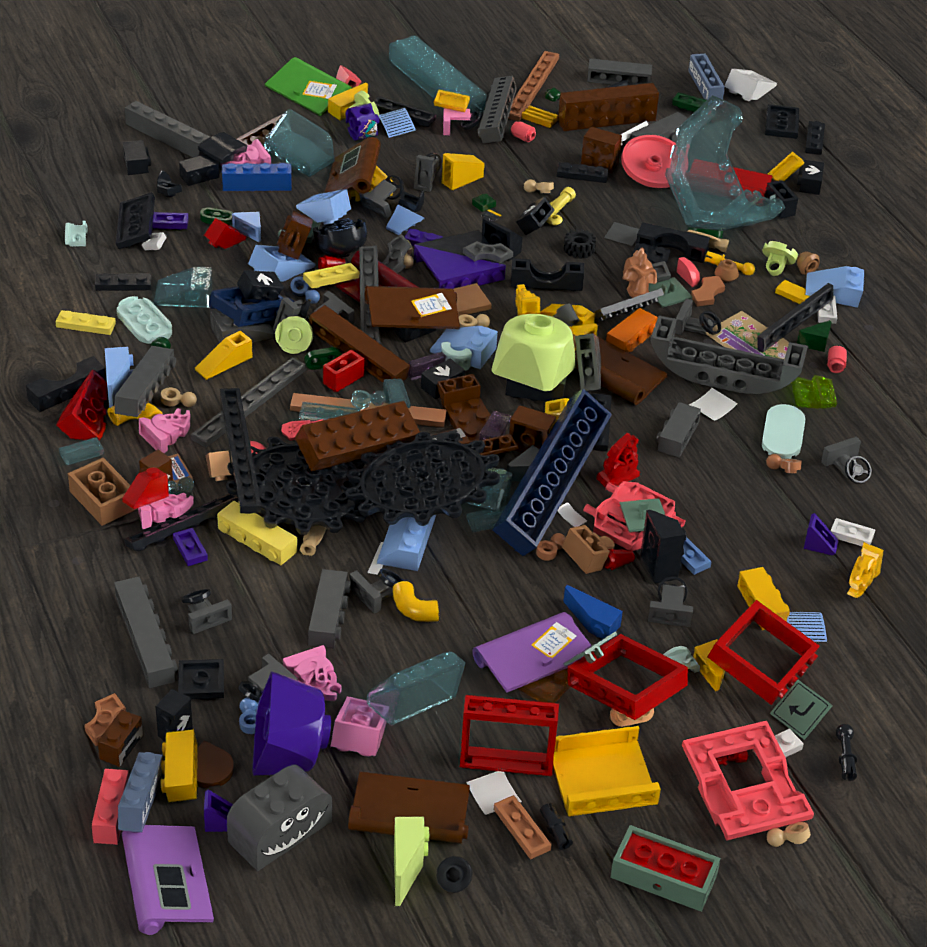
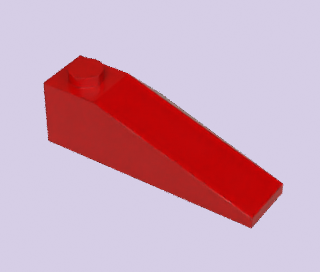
M94 369L89 373L71 399L56 426L70 438L98 442L101 440L106 429L104 401L107 400V382Z

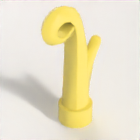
M571 187L564 188L560 196L550 202L555 211L546 220L549 225L557 226L563 221L562 217L556 214L575 198L576 193Z

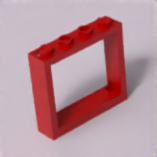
M756 600L719 638L707 658L772 705L778 697L782 699L788 692L787 687L791 688L799 679L797 676L802 677L808 669L807 664L811 666L818 657L815 653L820 646ZM752 621L759 624L802 656L778 684L728 648Z
M622 634L600 646L604 655L599 659L592 652L593 657L596 659L595 662L589 664L586 658L582 657L568 666V685L633 720L638 719L688 686L687 666ZM619 656H623L663 676V678L635 695L594 674V672Z
M465 695L460 768L552 776L559 704ZM471 720L549 727L547 753L469 746Z

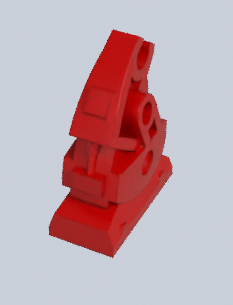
M626 433L608 451L607 455L609 458L604 461V470L599 472L596 477L605 488L609 482L619 486L623 481L628 482L640 477V472L636 469L638 466L636 445L639 439L634 435L631 436L629 433Z

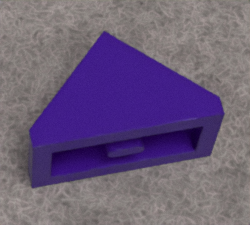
M815 513L811 514L804 549L828 555L836 554L839 540Z
M209 789L205 791L204 800L205 832H227V816L233 804Z

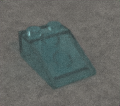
M192 267L158 280L154 305L208 307L213 286L212 268Z

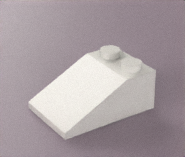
M732 69L724 87L728 88L730 93L740 94L744 100L751 101L758 100L776 87L777 83L752 70Z

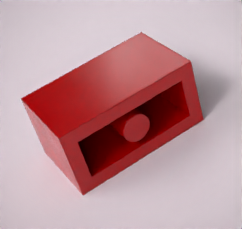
M349 350L323 365V384L335 392L364 376V358L353 350Z

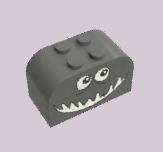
M290 765L242 795L233 804L227 816L228 843L251 866L259 871L332 822V797L300 766Z

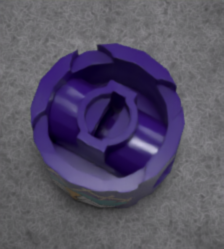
M371 103L351 107L346 110V123L349 122L350 127L347 128L353 140H361L378 135L377 124L380 123L378 114L374 113Z

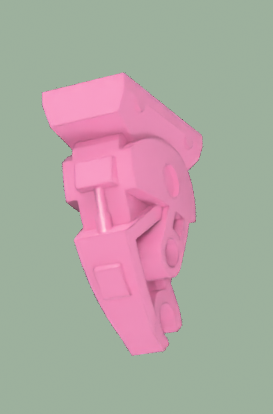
M256 139L251 145L247 146L246 152L234 154L233 161L220 163V165L228 163L271 164V156L260 141Z
M179 408L176 409L174 414L163 415L159 413L152 419L139 418V434L155 450L159 449L163 453L168 451V445L174 444L178 437H185L190 428V411L186 410V414L181 415V409Z
M185 493L179 495L169 494V497L139 507L138 513L142 529L151 527L152 522H165L166 518H177L183 515L194 504L193 496L186 498Z
M324 645L283 658V666L296 676L299 682L320 689L324 694V699L327 701H335L337 699L336 692L340 694L342 686L337 683V676L333 665L326 658Z

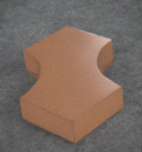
M720 276L702 278V286L691 291L692 299L696 306L714 304V296L724 292L725 285Z
M115 693L95 702L96 715L84 726L85 732L95 746L98 745V740L121 710L126 711L125 706Z

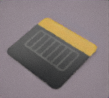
M492 210L482 214L483 217L492 221L502 216Z

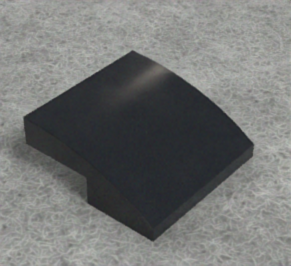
M222 132L205 140L198 146V150L220 163L233 161L234 154L246 152L248 145Z

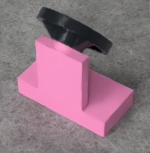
M444 108L443 135L450 136V120H462L461 126L468 130L480 122L482 114L479 111L470 113V109L461 112Z

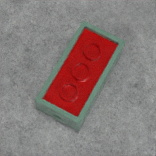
M630 825L613 859L610 878L702 912L716 880L721 858Z

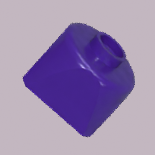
M271 671L256 710L253 775H274L290 765H298L305 772L313 769L320 749L327 748L331 731V716L325 715V699L320 689Z

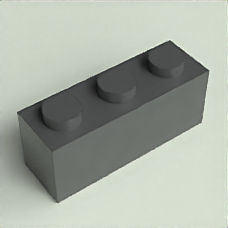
M681 402L678 403L675 409L672 408L669 420L664 422L663 431H659L657 435V451L680 458L699 423L701 409Z

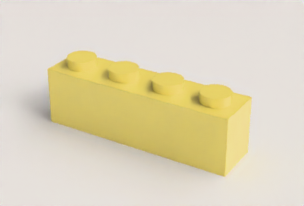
M236 501L231 502L217 514L218 529L221 532L230 535L238 542L247 545L255 552L264 555L270 561H274L280 566L297 553L296 536L279 526L275 528L266 527L264 518L256 513H240L239 504Z

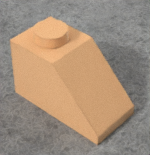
M229 451L213 452L206 455L210 478H215V481L228 480L227 476H231L227 469V465L230 463Z

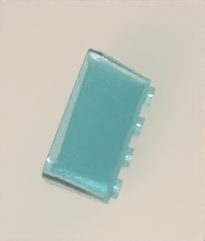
M288 109L281 115L264 139V147L267 151L291 164V166L308 177L313 176L335 161L332 139L328 132L291 109Z
M453 652L439 654L392 674L368 691L366 703L392 726L456 697L466 662Z

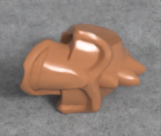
M640 248L639 251L636 250L632 257L627 258L624 265L623 280L629 281L627 291L632 298L648 293L649 284L657 283L656 270L647 259V254H645L643 248Z

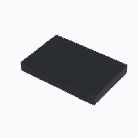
M768 104L765 135L797 139L799 108Z

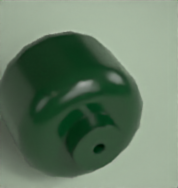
M556 88L548 89L545 92V98L552 102L557 101L560 98L561 92Z
M158 337L152 341L150 347L157 346L170 349L171 344L167 338Z

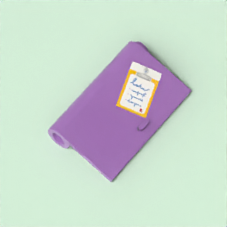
M562 612L474 647L472 653L476 664L480 668L488 666L507 693L568 668L574 662L567 666H564L563 663L591 646V644L575 625L571 615Z

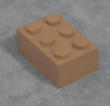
M104 458L68 473L70 492L102 526L137 510V508L133 509L122 502V498L130 484Z

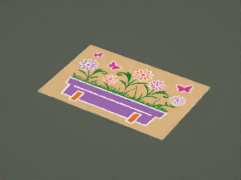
M743 311L721 322V331L718 334L712 335L706 332L707 336L726 348L785 359L789 344L787 340L782 338L763 353L758 351L757 336L766 330L767 327ZM717 325L712 328L713 331L718 330Z

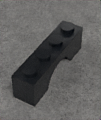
M642 222L637 233L636 243H644L655 247L675 248L683 252L687 260L704 263L709 249L710 237Z
M512 258L510 285L512 287L524 284L525 287L535 289L582 291L584 263L566 262L557 271L543 272L535 268L530 259Z
M94 356L76 363L77 371L68 379L52 381L41 378L27 384V399L39 412H42L73 398L93 369L107 382L106 369Z

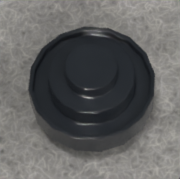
M451 856L444 859L439 864L436 873L440 886L444 890L453 893L467 888L472 881L473 875L471 865L467 860L459 856Z

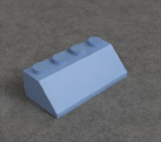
M347 189L316 194L296 205L298 210L317 223L323 222L324 225L334 223L338 218L346 215L347 211L351 210Z
M433 515L425 526L418 525L413 517H405L396 524L389 525L377 564L418 571L436 515Z

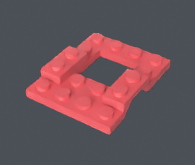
M767 721L683 740L682 747L699 781V792L715 826H720L726 841L813 818L814 813L805 795L796 791L788 775L786 757ZM754 749L763 767L761 774L766 783L731 791L715 758Z

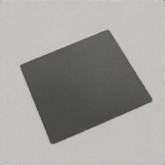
M614 222L604 238L633 246L639 229Z

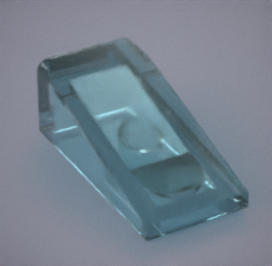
M385 379L383 382V394L388 403L405 401L407 407L411 408L402 379Z

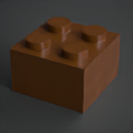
M590 127L583 138L581 164L609 168L608 172L612 173L619 164L622 135Z
M519 405L510 419L509 434H511L518 445V449L514 451L523 453L532 445L540 449L556 422V416Z

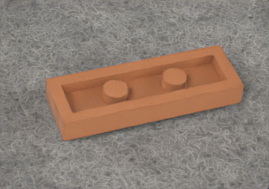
M515 795L494 803L493 810L530 860L551 850V843Z

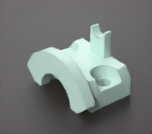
M83 221V225L66 223L65 245L86 246V233L88 231L86 221Z
M450 342L441 343L442 362L451 358L465 371L470 368L472 356L470 349L466 348L462 351H456L451 348Z
M674 647L663 654L687 666L694 673L700 670V665L693 658L687 647Z

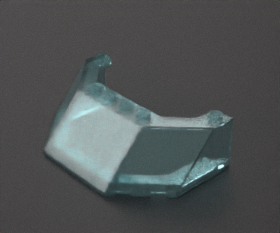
M714 95L678 127L676 135H678L676 145H673L670 155L672 159L670 168H667L665 173L687 226L728 230L774 219L785 209L782 200L779 198L770 200L763 197L757 190L753 194L747 189L743 191L727 155L733 130L743 120L740 107Z

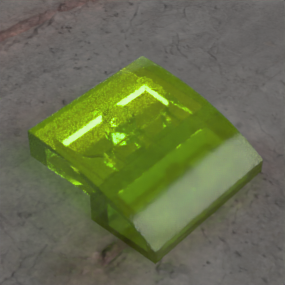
M814 375L812 380L797 377L791 382L796 406L805 408L836 407L837 400L832 379Z

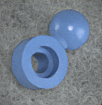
M295 277L291 281L290 286L293 294L297 296L305 295L306 301L310 299L311 304L319 301L320 294L316 290H309V285L303 280V277ZM303 286V289L299 290L297 287Z
M248 697L240 702V710L243 714L239 718V725L244 733L254 734L258 704L257 701Z

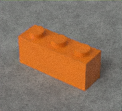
M639 308L607 333L606 341L628 353L632 352L635 347L652 335L658 317Z

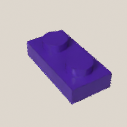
M154 212L152 228L187 229L188 213Z
M409 229L405 238L414 246V244L440 239L443 236L422 232L417 229Z
M193 528L173 533V540L187 566L208 561V555Z

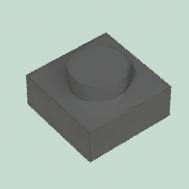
M665 261L652 264L657 273V282L670 279L671 274Z

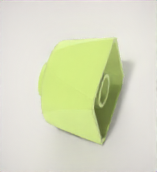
M523 314L510 319L503 328L492 372L498 376L542 391L553 390L576 368L572 330L563 321L548 315Z

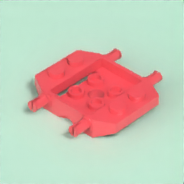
M623 481L618 487L609 482L605 490L613 493L611 497L604 500L597 508L587 504L583 510L595 518L593 532L600 536H607L615 544L632 551L641 549L643 531L640 533L629 532L627 526L620 523H626L620 502L659 498L666 516L678 520L681 528L686 520L676 516L674 500L637 482Z

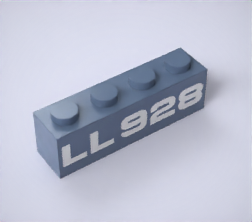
M706 53L690 55L688 71L702 97L708 100V105L721 104L725 87Z
M152 752L138 753L118 805V830L142 833L162 779L161 754H154Z

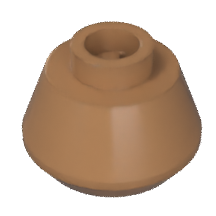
M811 252L799 254L796 263L800 273L807 275L809 272H814L820 263L819 256Z
M730 259L721 261L714 272L715 276H720L723 282H732L739 276L736 263Z

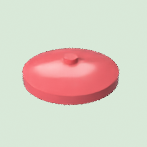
M642 135L635 137L625 145L622 152L621 162L625 172L636 182L648 187H672L681 182L682 176L686 175L688 169V158L683 149L675 142L662 136Z

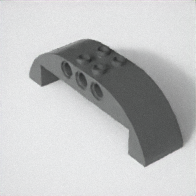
M658 316L651 336V344L658 358L675 374L701 385L746 394L769 393L789 385L801 374L808 348L806 345L789 342L785 359L687 340L675 337L677 319Z

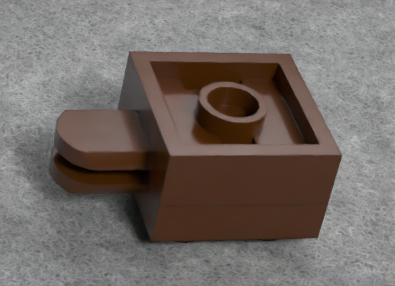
M294 210L292 215L288 214L283 227L285 231H281L278 238V252L298 260L311 230L313 219Z

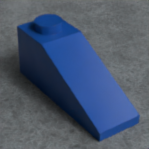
M566 585L563 602L589 633L603 639L620 628L623 611Z

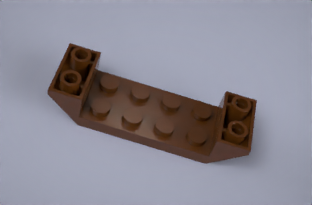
M474 374L447 379L437 383L443 409L447 410L446 416L453 428H461L470 443L475 440L485 442L484 451L480 455L500 454L518 449V445L511 434L503 435L482 402L480 398L481 385Z

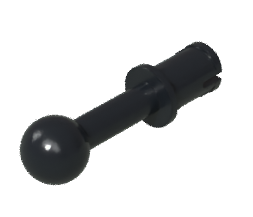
M841 724L836 729V736L842 745V755L839 756L838 760L842 767V778L844 780L848 778V781H853L857 778L855 767L857 757L852 754L850 743L854 736V730L848 724Z

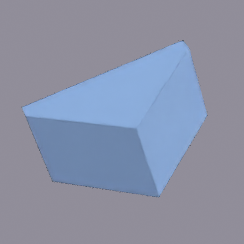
M238 212L232 214V227L257 242L261 241L259 212Z

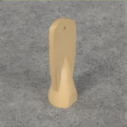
M694 230L687 231L710 237L709 248H717L726 253L729 244L728 239H718Z
M321 525L311 527L309 533L304 535L303 543L300 547L303 555L312 556L315 554L316 546L322 540L327 528Z

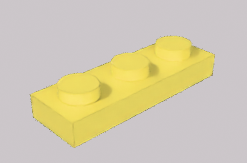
M352 263L303 273V280L311 288H319L320 286L359 278L360 271Z
M61 310L56 320L57 328L111 335L116 324L115 318L63 310Z

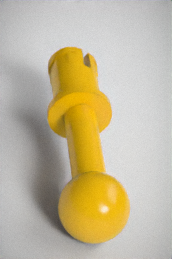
M707 251L706 255L711 258L705 257L704 262L718 266L721 261L725 260V255ZM735 262L737 269L743 274H754L755 267L752 263L741 264Z

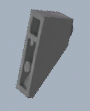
M594 333L575 336L581 390L584 389L587 392L601 390L599 338Z

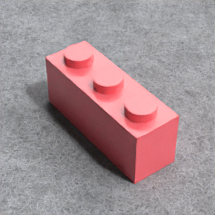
M104 770L92 821L94 843L118 845L121 830H118V805L129 779L128 770Z

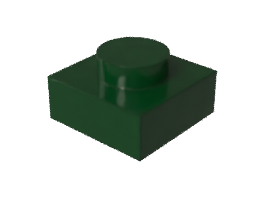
M485 193L472 198V205L483 212L496 207V200Z

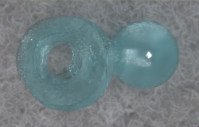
M356 390L352 393L351 397L352 405L358 409L367 408L370 403L381 406L386 401V395L379 390L374 391L372 395L364 390Z
M182 477L178 484L172 480L168 481L169 494L179 495L181 491L188 493L194 488V481L190 477Z

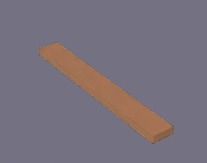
M544 51L515 96L508 119L520 122L522 112H525L526 108L528 109V106L537 95L559 60V54Z
M293 393L290 411L343 416L388 405L389 403ZM407 405L416 425L444 427L447 410Z

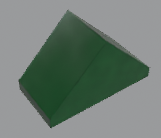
M829 320L799 330L797 344L806 345L808 349L825 352L832 322Z

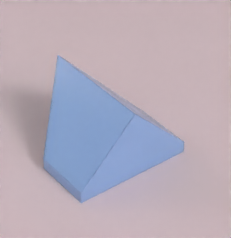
M397 205L386 229L400 235L404 230L408 231L409 227L421 222L424 217Z

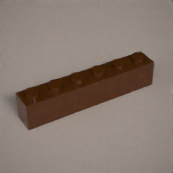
M324 305L310 315L309 323L313 333L331 346L337 347L342 354L353 350L364 358V369L391 389H394L407 379L410 367L408 363L355 327L348 320L338 315L334 310Z

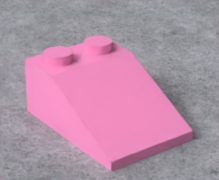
M347 696L334 723L331 747H336L344 752L349 750L359 752L362 756H376L391 706Z

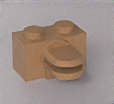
M586 525L569 529L562 548L588 574L602 570L610 552L608 549H613L615 545L609 537H599L595 532L592 533Z

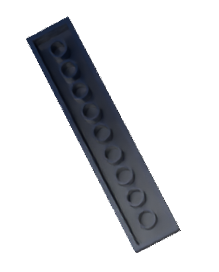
M584 389L571 397L492 529L522 556L538 546L612 415Z

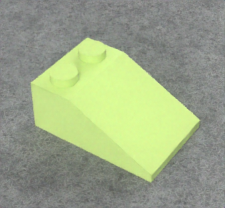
M395 817V906H400L423 867L424 856H428V842L424 841H429V827H424V817Z

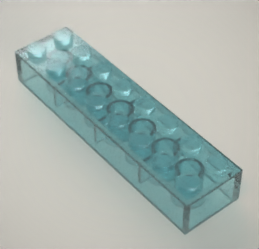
M416 35L389 43V60L434 99L438 90L470 96L467 109H470V113L473 111L483 112L485 110L487 94Z

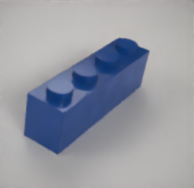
M222 164L223 191H292L291 164Z

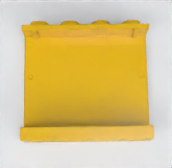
M639 726L556 737L553 769L568 817L658 804L661 789L658 782L652 783L638 743Z

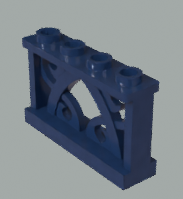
M237 286L213 290L208 307L211 309L216 308L233 319L236 326L242 327L274 321L283 297L279 295L276 300L245 299ZM253 302L257 304L246 305L243 303Z

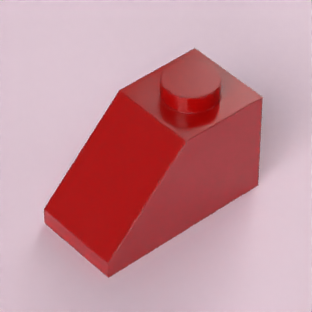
M217 218L214 219L204 235L209 239V244L215 248L220 246L224 249L245 241L247 238L236 228Z
M156 467L148 468L146 471L138 473L123 496L122 502L136 509L169 497L168 475Z

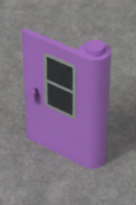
M145 825L142 833L123 831L122 839L139 931L147 935L156 934L165 922H213L214 917L195 827Z

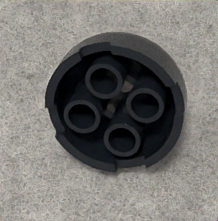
M350 218L340 219L330 224L324 225L323 223L320 229L318 227L313 228L316 246L327 255L348 257L350 253L359 250V247H362L367 240L366 222L362 218H358L357 221L350 220Z

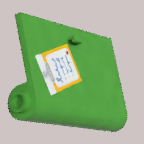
M297 57L292 58L265 83V86L319 116L328 110V98L353 88Z

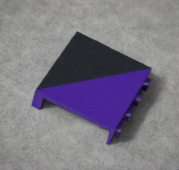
M480 230L414 244V260L416 263L422 261L426 263L438 280L439 288L454 289L475 283L480 286L505 280L506 265L504 262L498 263L488 259L474 262L463 254V248L476 241L490 245Z

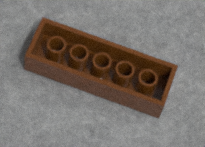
M653 83L560 93L558 122L563 131L588 129L590 127L597 128L656 121L659 92Z
M400 401L302 425L295 436V440L312 472L361 459V455L367 452L383 453L387 450V444L392 445L398 440L403 443H410L415 440L416 434L420 433L405 401Z

